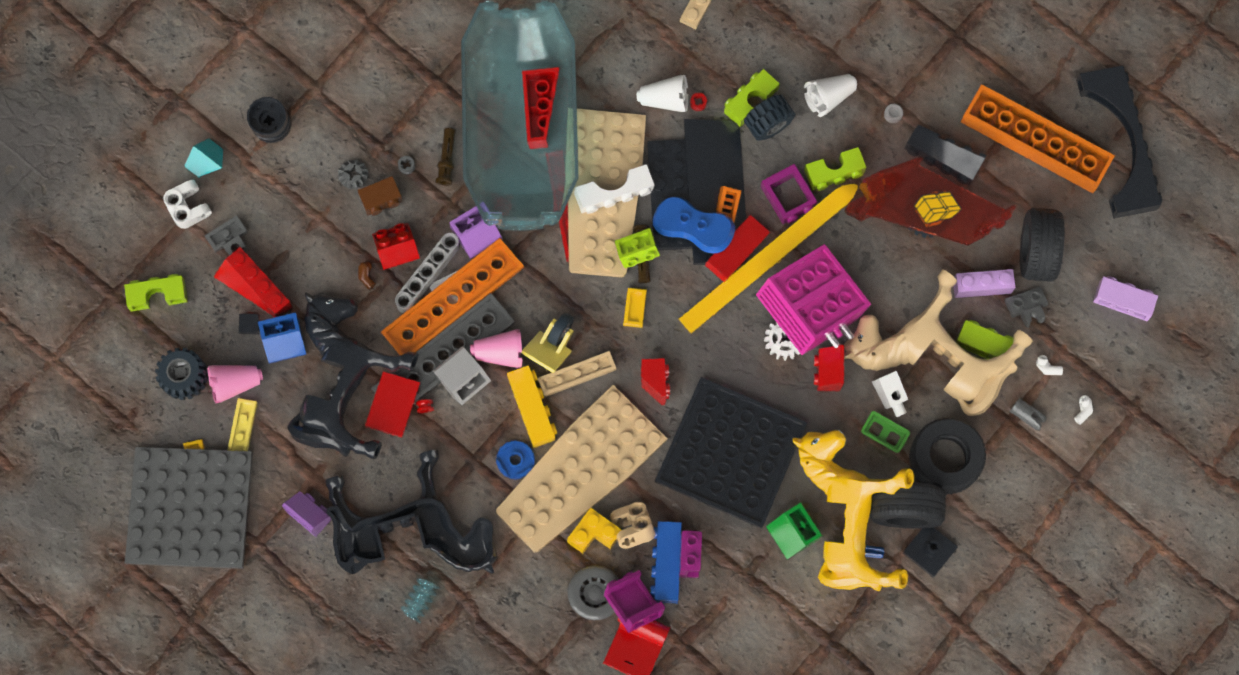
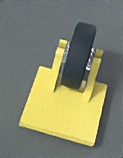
M564 313L558 320L553 319L546 332L539 331L521 353L554 373L572 352L566 345L574 330L570 329L574 317Z

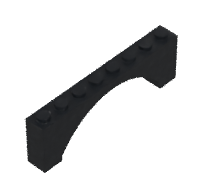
M1123 66L1080 73L1076 80L1080 96L1088 97L1110 110L1124 126L1131 142L1132 167L1128 180L1123 189L1109 200L1113 219L1158 210L1162 204V196L1160 192L1158 193L1156 187L1157 177L1153 175V163L1151 158H1148V145L1142 136L1143 126L1138 121V108L1133 103L1134 94L1128 85L1129 76L1127 71L1124 70Z

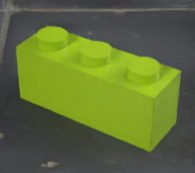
M965 320L956 343L967 351L983 358L991 359L1004 354L1012 346L1014 338L1008 335L1002 336L995 329L981 327L976 321Z

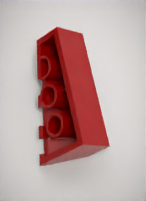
M559 67L522 71L527 143L530 149L548 148V130L560 70Z
M241 247L224 260L214 275L215 279L235 290L273 317L283 316L293 308L285 295Z

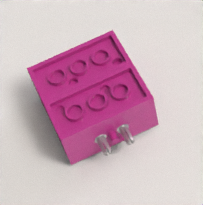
M825 244L769 277L756 294L801 355H804L827 339L834 348H837L840 343L834 335L838 339L842 337L841 330L851 340L854 335L848 326L856 322L871 305Z

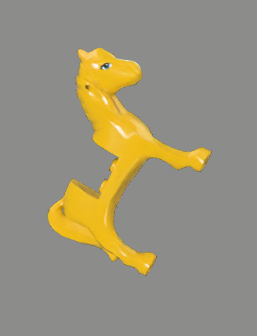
M833 430L823 434L820 432H808L802 439L793 438V443L799 448L800 464L805 474L819 489L825 492L827 502L846 504L844 513L846 520L843 531L844 542L824 541V563L818 575L820 582L831 588L847 590L865 586L871 587L876 591H880L882 586L905 588L908 583L907 571L898 568L892 573H887L872 568L865 558V543L872 495L880 492L892 495L900 488L909 489L914 482L913 470L910 468L901 469L894 477L889 479H869L857 471L843 469L832 461L835 454L844 447L846 438L840 430Z

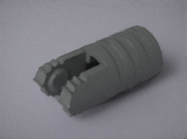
M1018 398L1009 411L1035 430H1040L1041 423L1047 419L1044 414L1021 398Z

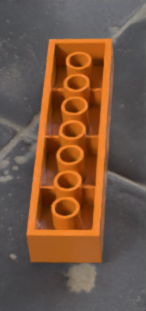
M982 84L961 120V123L1091 193H1094L1115 156Z

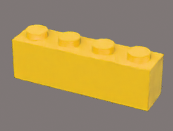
M526 366L507 373V378L533 448L555 441L557 430L554 423L550 424L548 417L551 414L548 406H544L541 399H544L541 387L537 388L535 381H538L535 371H531L530 367Z

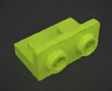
M651 228L615 240L619 259L624 268L633 267L660 256Z

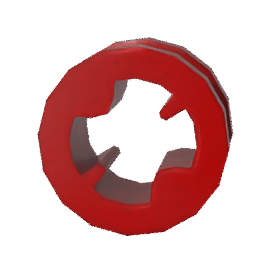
M695 93L691 96L690 106L694 111H702L706 108L707 98L703 93ZM698 98H699V99H702V105H701L700 103H699V105H696V104H695V102H696L695 99H696L697 101H698Z
M433 400L417 401V413L434 411V407L431 406Z

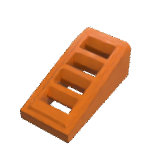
M726 186L720 187L716 213L725 214L734 222L741 190ZM726 194L732 195L733 199L726 198ZM724 201L732 203V206L724 205ZM722 209L731 210V213L722 212Z

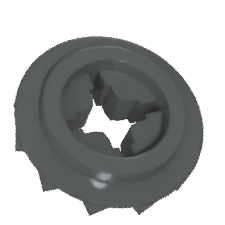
M357 159L348 160L342 163L338 170V178L344 187L357 189L366 183L368 170L364 163ZM355 168L356 173L359 175H354L351 180L350 174L347 172H352Z

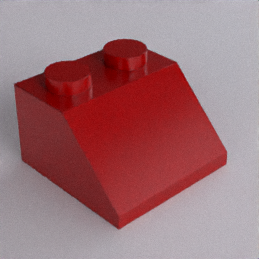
M839 345L837 348L832 346L819 349L817 355H814V366H817V373H814L813 384L817 385V391L840 392L844 384V345Z

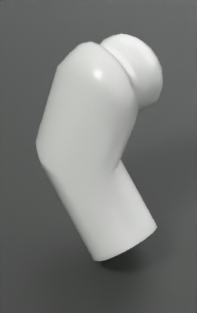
M1087 395L1080 397V412L1074 417V420L1080 425L1093 413L1092 400Z

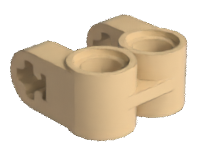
M634 502L616 509L610 514L611 522L617 527L623 528L632 525V527L623 529L617 534V541L621 548H631L649 542L655 537L652 521L643 502Z

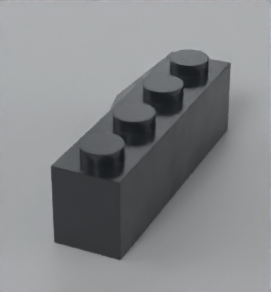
M917 125L904 148L910 155L923 159L927 165H934L943 174L951 175L959 183L969 186L987 156L983 153H980L978 156L972 153V148L967 146L964 148L958 147L954 140L949 138L943 140L940 134L920 125Z

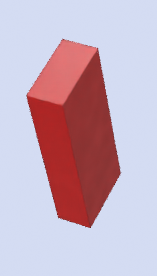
M750 215L735 231L729 246L720 253H714L705 266L725 283L765 240L770 232Z

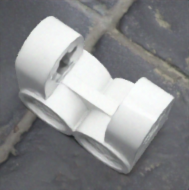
M195 180L186 181L168 190L163 197L173 220L180 228H189L212 214L207 203L198 205L191 210L189 209L185 199L199 191ZM173 198L179 199L175 204L170 203ZM181 214H187L185 219L179 220Z

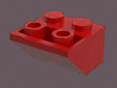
M400 223L389 229H380L372 234L383 270L420 259L408 223Z
M665 358L641 359V387L659 404L665 405L666 399H669L670 384L666 383L669 376V364H665Z

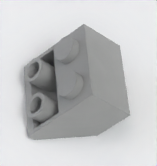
M463 346L433 370L451 397L460 405H463L491 382L482 367Z

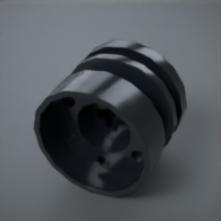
M272 97L259 98L250 105L247 111V122L251 130L263 142L277 143L282 141L291 129L289 114L283 104Z

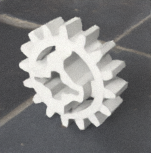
M777 322L776 325L771 323L769 325L771 330H766L765 334L768 336L764 337V341L769 342L765 348H771L770 355L776 353V359L783 356L784 361H786L787 356L794 359V353L800 355V352L790 339L781 342L782 337L786 338L787 335ZM773 334H774V337L777 339V341H776L775 344L773 343V340H772Z

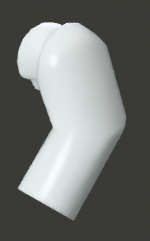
M1040 355L1036 360V365L1043 374L1062 375L1063 367L1051 366L1047 356Z

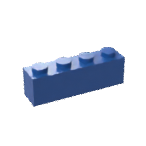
M658 521L657 527H654V539H657V544L652 549V558H656V566H652L651 577L655 578V585H651V596L654 597L656 603L678 604L681 522Z

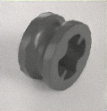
M410 156L401 157L398 160L399 170L403 174H411L415 170L414 160ZM407 161H409L411 167H406V169H403L404 167L402 163H407Z

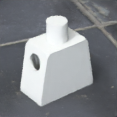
M897 371L872 381L885 409L892 407L896 417L907 413L902 402L908 400V397Z

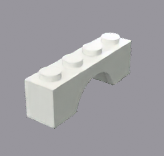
M646 164L629 170L626 183L619 189L604 190L594 182L575 187L574 195L581 213L587 212V214H590L603 206L609 208L619 201L628 202L637 195L641 197L646 196L653 190L654 182Z

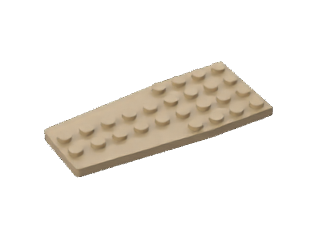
M571 108L567 158L568 262L571 273L624 277L627 273V268H624L619 259L615 240L633 234L638 195L628 202L619 201L612 207L605 208L603 206L598 208L596 212L587 214V212L581 213L574 191L575 187L594 182L604 190L619 189L626 183L629 170L643 166L646 115Z
M612 385L564 432L496 509V513L533 552H539L583 516L590 507H594L626 481L667 441V438Z

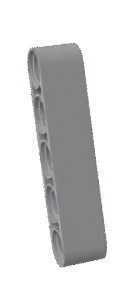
M447 233L440 239L396 295L395 303L399 312L405 313L418 303L458 252L460 245L455 234ZM450 240L455 242V245L452 247L446 246V243ZM438 255H442L444 257V259L440 262L434 260V258ZM425 270H431L432 274L430 276H424L423 272ZM413 285L421 286L418 291L411 290ZM403 299L409 300L406 306H401L399 303Z

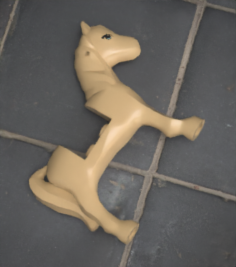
M942 269L937 276L939 290L933 301L920 315L909 321L898 333L882 340L877 318L874 315H864L858 323L857 329L853 334L854 337L844 343L846 352L844 359H852L853 362L860 365L863 369L874 371L897 367L900 364L906 365L910 363L914 365L932 343L934 346L933 350L940 356L946 355L949 358L948 362L955 368L961 367L944 388V391L958 400L965 414L974 416L984 413L998 396L1005 378L1017 370L1015 360L1022 356L1024 350L1030 346L1033 340L1023 331L1017 330L1014 334L1012 346L998 357L980 359L967 353L952 339L939 320L941 310L952 299L951 288L957 283L953 275ZM973 400L971 404L966 403V401Z

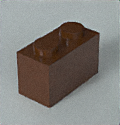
M393 176L357 190L367 216L378 215L383 209L388 207L395 208L403 202Z

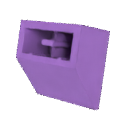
M482 203L449 222L451 231L458 237L459 243L470 259L479 255L499 238L503 240L492 217Z

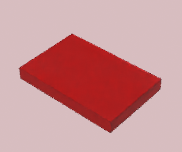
M383 371L365 427L403 438L420 382Z

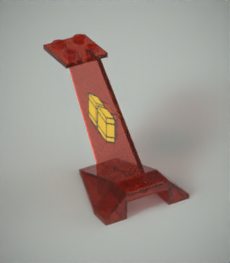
M920 156L864 178L859 186L864 196L850 202L845 209L847 215L861 222L870 217H875L969 246L983 239L991 233L992 229L996 228L998 230L1007 224L1006 221L1013 216L1012 213L1016 206L1012 205L1003 209L920 166L923 160Z

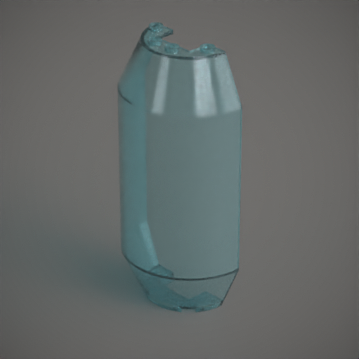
M485 1L479 3L461 40L463 181L482 220L488 226L497 225L498 229L512 231L543 229L544 225L553 226L560 221L579 178L575 41L555 3L548 1L536 3L535 10L527 8L521 10L509 8L498 10V3ZM559 67L560 70L548 130V148L530 149L527 143L522 71Z

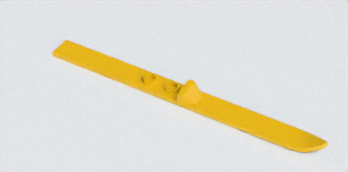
M843 185L835 189L732 274L725 283L720 284L680 317L679 321L692 334L843 209L853 199L858 185Z

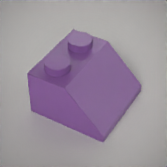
M299 491L284 502L282 507L291 517L317 537L331 521V518L324 506L318 507L313 503L315 499L306 492L304 495Z

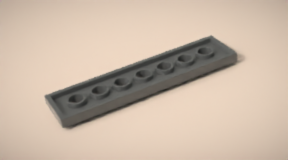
M490 293L417 351L418 361L413 371L401 368L391 372V374L407 379L411 375L419 377L420 387L414 402L415 404L441 383L433 370L431 372L423 370V366L426 363L433 364L434 369H436L445 361L438 358V354L441 351L448 352L450 357L460 349L453 346V342L456 339L463 340V347L470 354V345H474L475 340L504 333L515 324V321ZM490 315L494 318V321L491 324H485L483 318ZM475 327L479 330V333L476 336H470L468 330ZM379 382L371 388L374 394H376Z

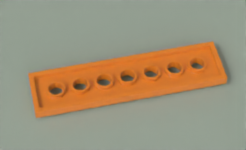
M499 238L383 329L381 334L399 355L409 351L417 352L490 293L492 294L520 272L524 265ZM495 260H500L503 265L501 268L495 269L492 267V263ZM486 272L488 274L487 279L479 280L477 278L478 273ZM471 284L473 286L472 291L464 292L462 290L463 285ZM451 295L457 296V303H448V297ZM441 307L443 313L440 316H435L432 313L434 308ZM420 319L428 320V325L425 328L417 325ZM405 331H412L413 337L406 340L403 338V333Z

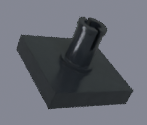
M934 527L922 528L904 550L903 554L934 578L958 546Z

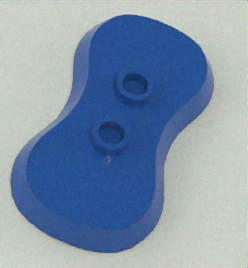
M668 197L664 199L657 207L653 216V226L658 233L666 237H680L690 240L707 253H720L724 251L731 243L735 233V224L730 217L722 213L698 210L681 197Z

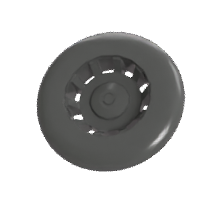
M598 565L587 566L579 570L572 577L568 586V599L573 610L588 620H602L615 613L606 600L604 592L606 585L610 581L619 580L617 575L610 569Z

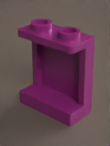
M682 531L679 577L699 578L702 532Z
M640 570L634 573L632 571L628 572L618 581L616 579L610 581L606 585L604 592L606 600L628 633L660 618L665 610L663 603H656L641 581L640 576L642 573Z

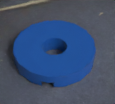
M510 441L499 449L496 464L499 471L505 477L521 479L533 469L535 456L532 449L526 443ZM514 455H518L521 458V462L517 465H513L510 462V458Z

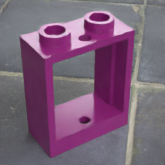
M795 164L761 182L760 187L782 224L795 222L798 216L808 213L817 204V200ZM795 178L808 201L786 213L772 189Z

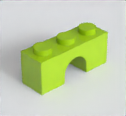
M764 69L760 73L756 72L750 78V82L747 85L744 84L739 88L738 94L734 98L730 97L724 104V114L741 127L744 124L745 117L753 109L747 100L751 97H759L764 101L772 97L778 91L780 83Z
M859 147L840 154L841 168L837 170L828 168L824 159L806 164L804 172L811 190L817 189L821 191L826 189L828 185L834 183L839 185L844 183L846 179H857L863 176L866 165Z
M171 274L167 276L168 278L160 279L159 277L149 278V281L141 282L140 280H134L129 282V284H125L128 309L130 311L150 309L149 299L157 292L165 294V301L168 305L188 302L184 278L182 275Z

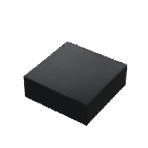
M239 314L238 333L259 334V314Z

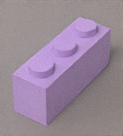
M1013 269L957 273L955 275L957 283L953 286L955 298L1011 294L1015 289Z
M1107 276L1100 280L1093 302L1148 321L1152 317L1158 295H1155L1150 290H1141L1135 288V285L1131 283H1121L1116 278Z

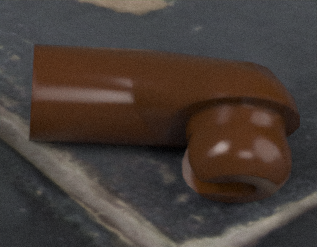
M365 261L361 262L358 266V279L368 290H371L376 283L369 277L372 265L370 262Z

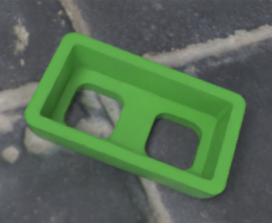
M875 411L871 412L861 430L862 434L895 453L901 451L910 435L909 430ZM874 422L883 426L879 436L869 432ZM890 432L900 436L895 446L886 441Z

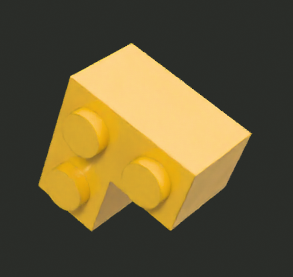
M590 507L568 537L567 543L582 554H584L594 539L611 550L617 542V534L621 529Z

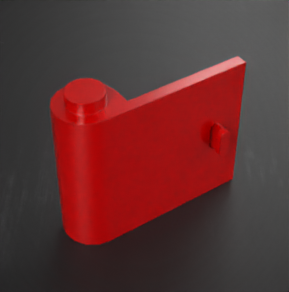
M654 620L628 633L621 622L603 664L627 675H650L671 627Z

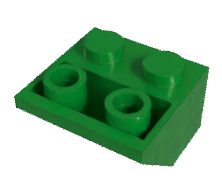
M801 503L789 509L766 526L787 560L822 537Z

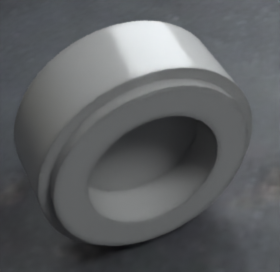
M890 104L886 107L884 111L886 121L898 123L902 119L903 109L901 106Z

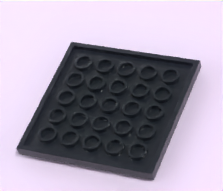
M701 377L658 472L655 483L762 529L797 446L793 443V438L801 439L807 422Z

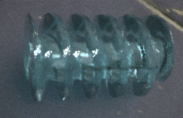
M417 578L416 581L420 586L413 585L412 588L416 593L409 592L412 600L405 599L408 607L401 606V610L407 617L421 623L418 616L425 617L421 610H429L425 603H433L429 596H436L437 594L433 589L440 588L428 580Z

